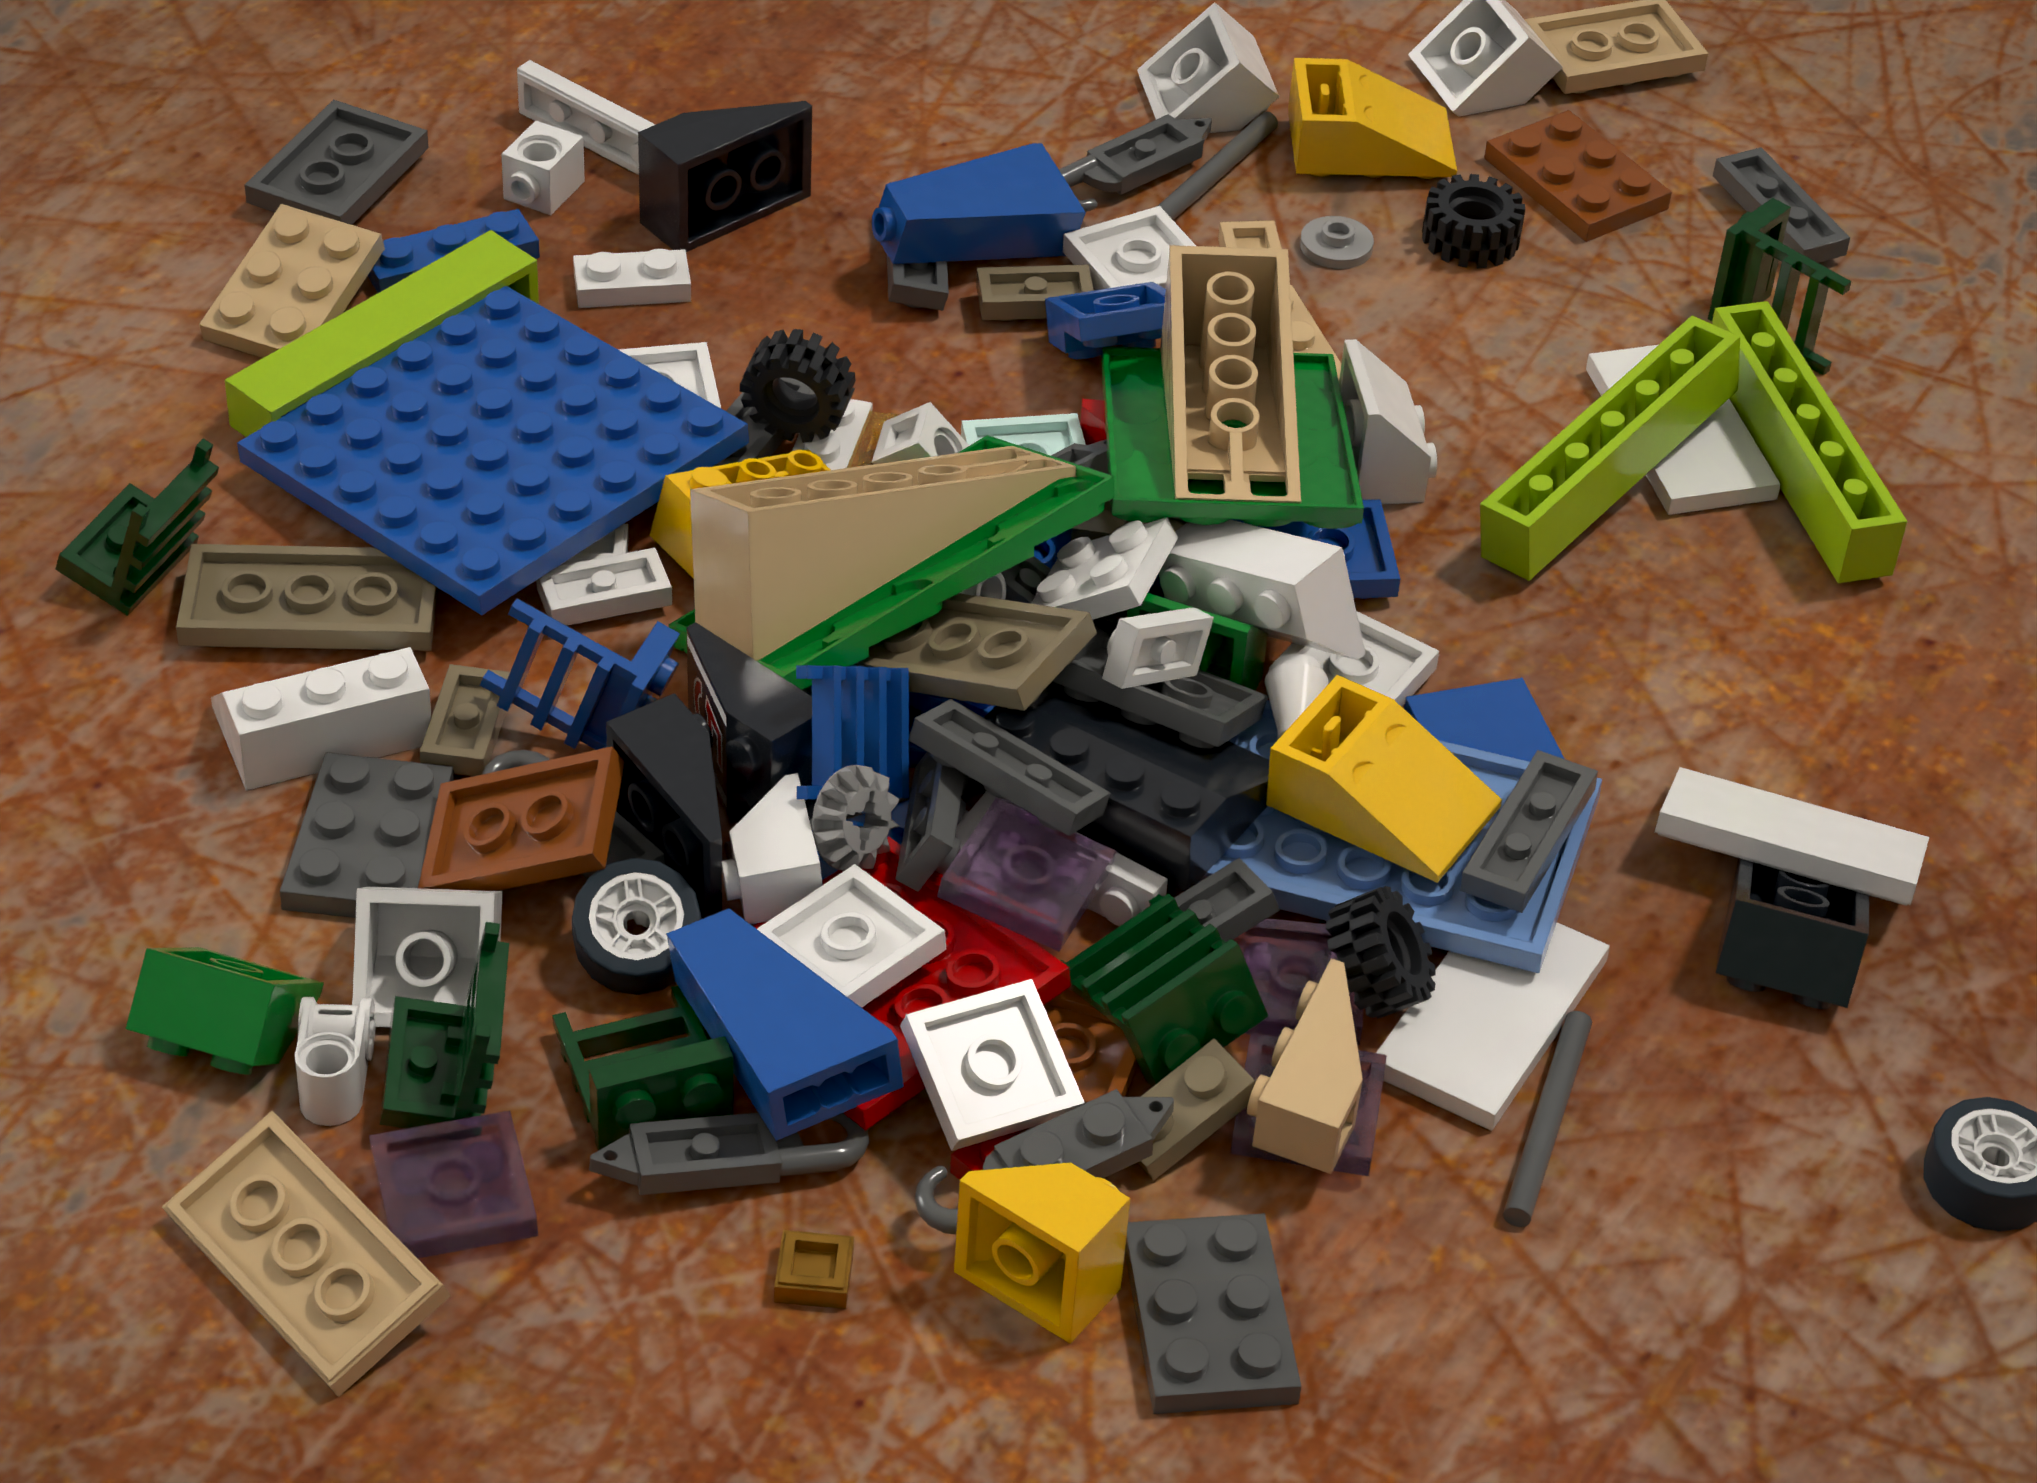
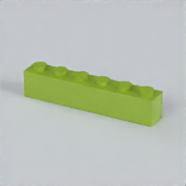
M489 230L225 379L230 426L245 437L253 434L264 425L280 419L281 416L304 404L312 397L351 377L356 371L396 351L402 344L413 341L440 325L446 318L457 315L484 299L489 293L499 290L504 286H508L539 304L537 259L492 230Z
M1768 301L1715 308L1712 324L1740 336L1738 391L1729 399L1780 482V489L1837 583L1892 576L1907 520Z
M1693 315L1689 317L1480 503L1481 557L1530 581L1738 391L1740 336Z

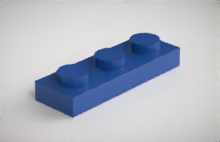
M519 209L495 212L486 217L454 225H442L433 230L384 240L385 250L371 269L368 277L377 293L489 230L500 235L535 259L540 258L539 239Z

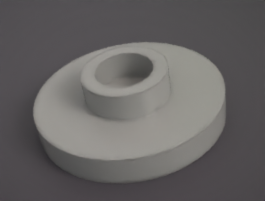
M1325 216L1310 221L1302 229L1300 239L1301 251L1309 260L1323 267L1333 269H1349L1364 264L1371 257L1374 245L1373 235L1365 225L1354 219L1342 216Z

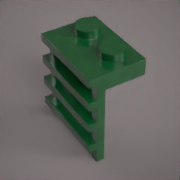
M1771 198L1753 212L1748 211L1743 214L1736 224L1727 229L1708 320H1713L1715 308L1764 302L1772 293L1778 262L1781 261L1772 308L1787 330L1800 274L1803 273L1810 277L1794 343L1809 367L1819 374L1825 375L1830 371L1832 362L1813 351L1828 289L1831 288L1844 295L1850 290L1852 281L1783 244L1791 207L1775 198Z
M203 438L195 447L192 461L155 499L129 483L59 554L55 570L128 616L190 551L191 544H197L199 536L193 531L204 521L206 513L201 511L200 508L210 499L212 490L206 486L216 477L219 470L217 465L209 461L213 444Z
M1158 894L1148 901L1150 904L1148 908L1068 962L1061 960L1070 969L1071 987L1069 988L1123 1030L1145 1081L1151 1086H1155L1211 1040L1215 1039L1224 1048L1269 1017L1239 944L1232 939L1227 942L1222 940L1217 928L1213 925L1208 924L1206 927L1201 925L1196 913L1192 910L1187 909L1183 912L1179 909L1176 899L1170 894L1164 897Z
M485 923L464 1006L395 996L391 1012L379 1125L478 1138L481 1114L485 1113L488 1089L492 1087L494 1065L498 1064L501 1049L509 943L498 941L500 924Z
M679 986L671 987V997L675 1004L674 1008L582 1030H572L566 1012L552 1015L553 1026L560 1042L563 1061L568 1063L572 1073V1084L575 1092L580 1094L583 1102V1113L587 1123H591L598 1151L629 1134V1125L632 1123L733 1115V1054L725 1036L707 1040L699 1018ZM687 1034L688 1036L684 1038H679L659 1044H654L634 1050H629L609 1056L584 1061V1058L603 1053H608L678 1035Z

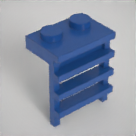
M516 599L508 615L529 627L508 679L506 680L488 670L483 676L480 686L500 696L497 707L508 712L514 704L534 715L530 725L542 730L545 724L548 723L567 733L564 744L573 749L577 747L580 741L595 750L607 748V721L657 701L656 698L652 697L653 693L658 696L664 693L679 665L677 661L669 657L680 633L657 621L632 661H629L525 602ZM546 635L561 643L563 647L543 695L539 698L522 689L541 640ZM579 653L598 665L576 716L573 717L557 708L556 704Z
M796 665V679H812V786H797V799H817L826 781L835 772L850 765L872 767L874 772L889 777V793L897 798H909V668Z

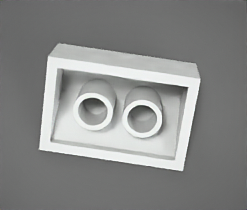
M1234 520L1213 525L1187 522L1175 531L1178 539L1159 572L1160 585L1166 599L1252 625L1268 633L1269 637L1359 660L1366 654L1343 547Z
M411 647L222 692L211 697L212 708L246 791L319 773L325 753L379 758L419 748L422 746L431 720L430 689Z

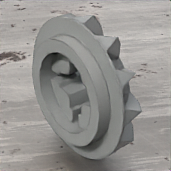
M850 765L841 768L826 781L817 797L812 818L813 837L820 856L828 865L835 869L845 871L854 864L861 869H873L876 855L890 852L887 840L888 832L899 827L891 819V811L895 808L899 799L888 792L889 777L874 772L872 767ZM855 812L865 813L863 827L854 826L853 822L846 821L847 814L855 815Z

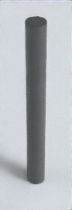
M1267 111L1261 113L1158 206H1161L1174 221L1278 127L1277 118Z
M1571 1011L1566 1015L1503 1212L1504 1219L1516 1227H1525L1531 1221L1590 1033L1592 1019L1581 1011Z

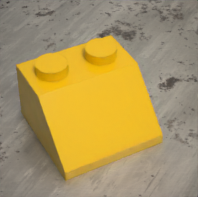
M1071 1162L968 1171L960 1179L954 1272L1071 1344L1121 1290L1131 1198L1121 1193L1108 1180L1094 1177Z

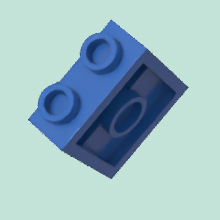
M1146 282L1045 298L1049 343L1064 353H1068V357L1073 359H1087L1102 355V348L1106 346L1122 345V347L1153 348L1156 346V339H1160L1162 336L1166 289L1154 282Z

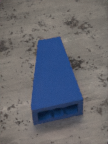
M1032 143L886 184L879 207L874 210L872 215V231L875 239L881 243L892 264L1066 256L1063 253L1064 234L1080 229L1086 212L1043 144Z
M728 908L666 933L675 982L711 1039L726 1037L733 1054V1073L776 1141L904 1087L898 1039L892 1030Z

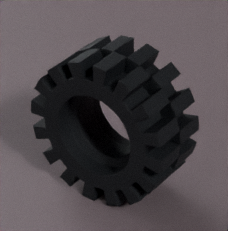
M1461 174L1453 175L1451 183L1445 179L1438 181L1437 188L1432 186L1429 190L1422 228L1424 244L1429 243L1428 250L1433 255L1442 251L1441 260L1447 263L1453 258L1459 259L1458 266L1467 268L1468 261L1476 262L1477 269L1487 268L1488 260L1494 266L1503 264L1504 257L1510 260L1515 256V250H1518L1525 215V204H1522L1523 198L1520 193L1512 194L1513 187L1507 183L1498 187V179L1490 176L1486 182L1479 181V174H1470L1467 181L1463 180Z
M783 329L775 331L771 339L768 336L762 339L742 376L739 392H744L741 398L743 407H753L749 415L751 419L757 423L764 418L767 421L764 428L765 431L773 435L776 428L784 430L783 439L793 441L796 433H800L802 443L812 442L815 434L822 440L829 436L831 429L835 431L855 390L853 386L856 378L855 372H848L851 366L848 357L836 358L840 348L833 342L827 348L819 345L823 336L813 332L810 340L803 339V330L793 329L789 338ZM781 378L798 380L807 385L815 394H804L795 391L786 385Z
M1388 886L1379 887L1335 905L1328 913L1331 920L1326 921V930L1333 936V938L1327 940L1329 951L1336 953L1337 960L1345 965L1349 993L1354 992V1004L1359 1010L1365 1008L1367 1016L1371 1018L1377 1017V1019L1429 1000L1432 997L1430 992L1435 990L1436 985L1431 976L1436 975L1435 965L1427 957L1432 955L1430 944L1424 943L1421 934L1425 932L1421 922L1415 923L1412 919L1415 911L1410 904L1403 905V896L1398 891L1392 892L1391 887Z

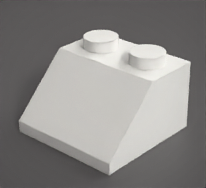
M1463 0L1408 54L1448 107L1458 117L1526 104L1563 68L1518 11L1506 0Z
M1215 2L1137 69L1156 119L1167 114L1176 120L1211 118L1210 133L1240 131L1255 117L1265 112L1270 104L1279 98L1277 89L1254 36Z
M1356 339L1345 340L1339 385L1362 500L1381 499L1382 505L1424 502L1428 478H1435L1437 473V453L1434 443H1426L1424 437L1425 419L1421 405L1414 406L1405 380Z
M393 887L357 888L352 1005H359L362 998H373L375 1004V1027H390L395 996L464 1006L486 922L500 924L498 941H501L502 891Z

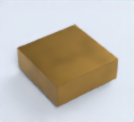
M783 1230L774 1286V1302L846 1309L854 1255V1236Z

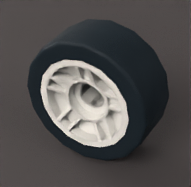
M632 858L608 864L605 869L591 875L576 895L572 914V935L578 961L593 980L615 992L641 995L665 989L675 982L666 933L701 920L696 893L680 873L658 861ZM630 919H634L638 925L646 928L649 927L646 932L640 935H633L626 931L627 921Z
M1992 1097L1966 1099L1946 1109L1934 1126L1924 1157L1923 1179L1932 1198L1951 1216L1977 1228L2000 1232L2022 1229L2036 1222L2037 1112L2014 1101Z

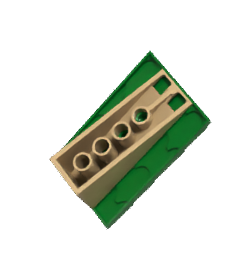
M1170 245L1161 347L1106 346L1102 350L1108 474L1114 476V498L1110 500L1112 515L1121 520L1130 522L1141 521L1142 523H1149L1166 517H1178L1183 521L1202 525L1220 524L1230 519H1240L1248 524L1264 527L1283 526L1293 521H1303L1310 526L1326 529H1342L1362 523L1364 505L1334 355L1293 353L1288 249Z
M987 435L955 454L690 489L695 609L669 624V628L680 633L674 648L680 651L684 650L687 653V627L698 623L803 690L812 685V679H796V665L851 666L868 658L869 647L941 611L944 600L1033 557L1034 546L1102 513L1105 509V502L1114 498V476Z

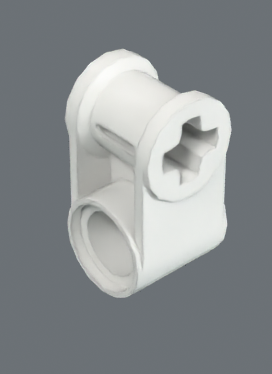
M303 997L301 999L298 1018V1041L295 1052L301 1113L314 1124L324 1126L343 1124L353 1119L362 1107L368 1061L372 1059L375 1042V1004L373 998H362L359 1005L317 1004L314 997Z

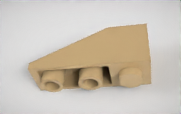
M1331 958L1319 983L1309 980L1305 985L1296 1011V1020H1299L1295 1030L1284 1027L1272 1057V1066L1275 1069L1271 1077L1262 1074L1258 1077L1247 1106V1114L1256 1117L1253 1147L1332 1174L1354 1129L1363 1081L1345 965L1343 962Z

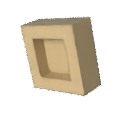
M1274 220L1220 222L1218 236L1220 247L1282 249Z

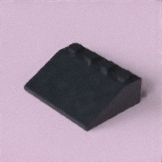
M1051 682L1042 691L1038 699L1030 704L1025 711L995 706L984 717L991 723L1109 791L1111 794L1104 815L1076 832L1167 878V884L1182 891H1186L1196 885L1268 807L1266 801L1269 759L1230 741L1213 748H1199L1189 745L1178 738V731L1158 723L1155 725H1142L1131 722L1120 715V708L1100 700L1098 702L1076 700L1066 695L1062 691L1063 686L1055 682ZM970 777V788L984 795L986 792L984 786Z

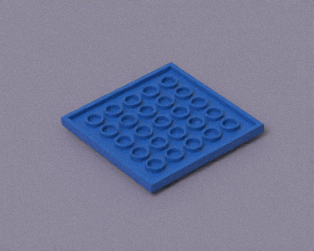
M504 286L499 290L489 293L484 299L457 315L446 318L440 325L413 341L402 344L396 351L356 371L351 377L312 397L304 404L281 416L280 419L264 425L258 431L237 442L241 463L475 612L483 615L657 503L660 498L665 475L691 471L698 467H713L749 443V433L746 422L508 286Z

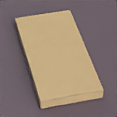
M273 1111L266 1115L162 1206L177 1226L338 1397L451 1296L444 1285Z

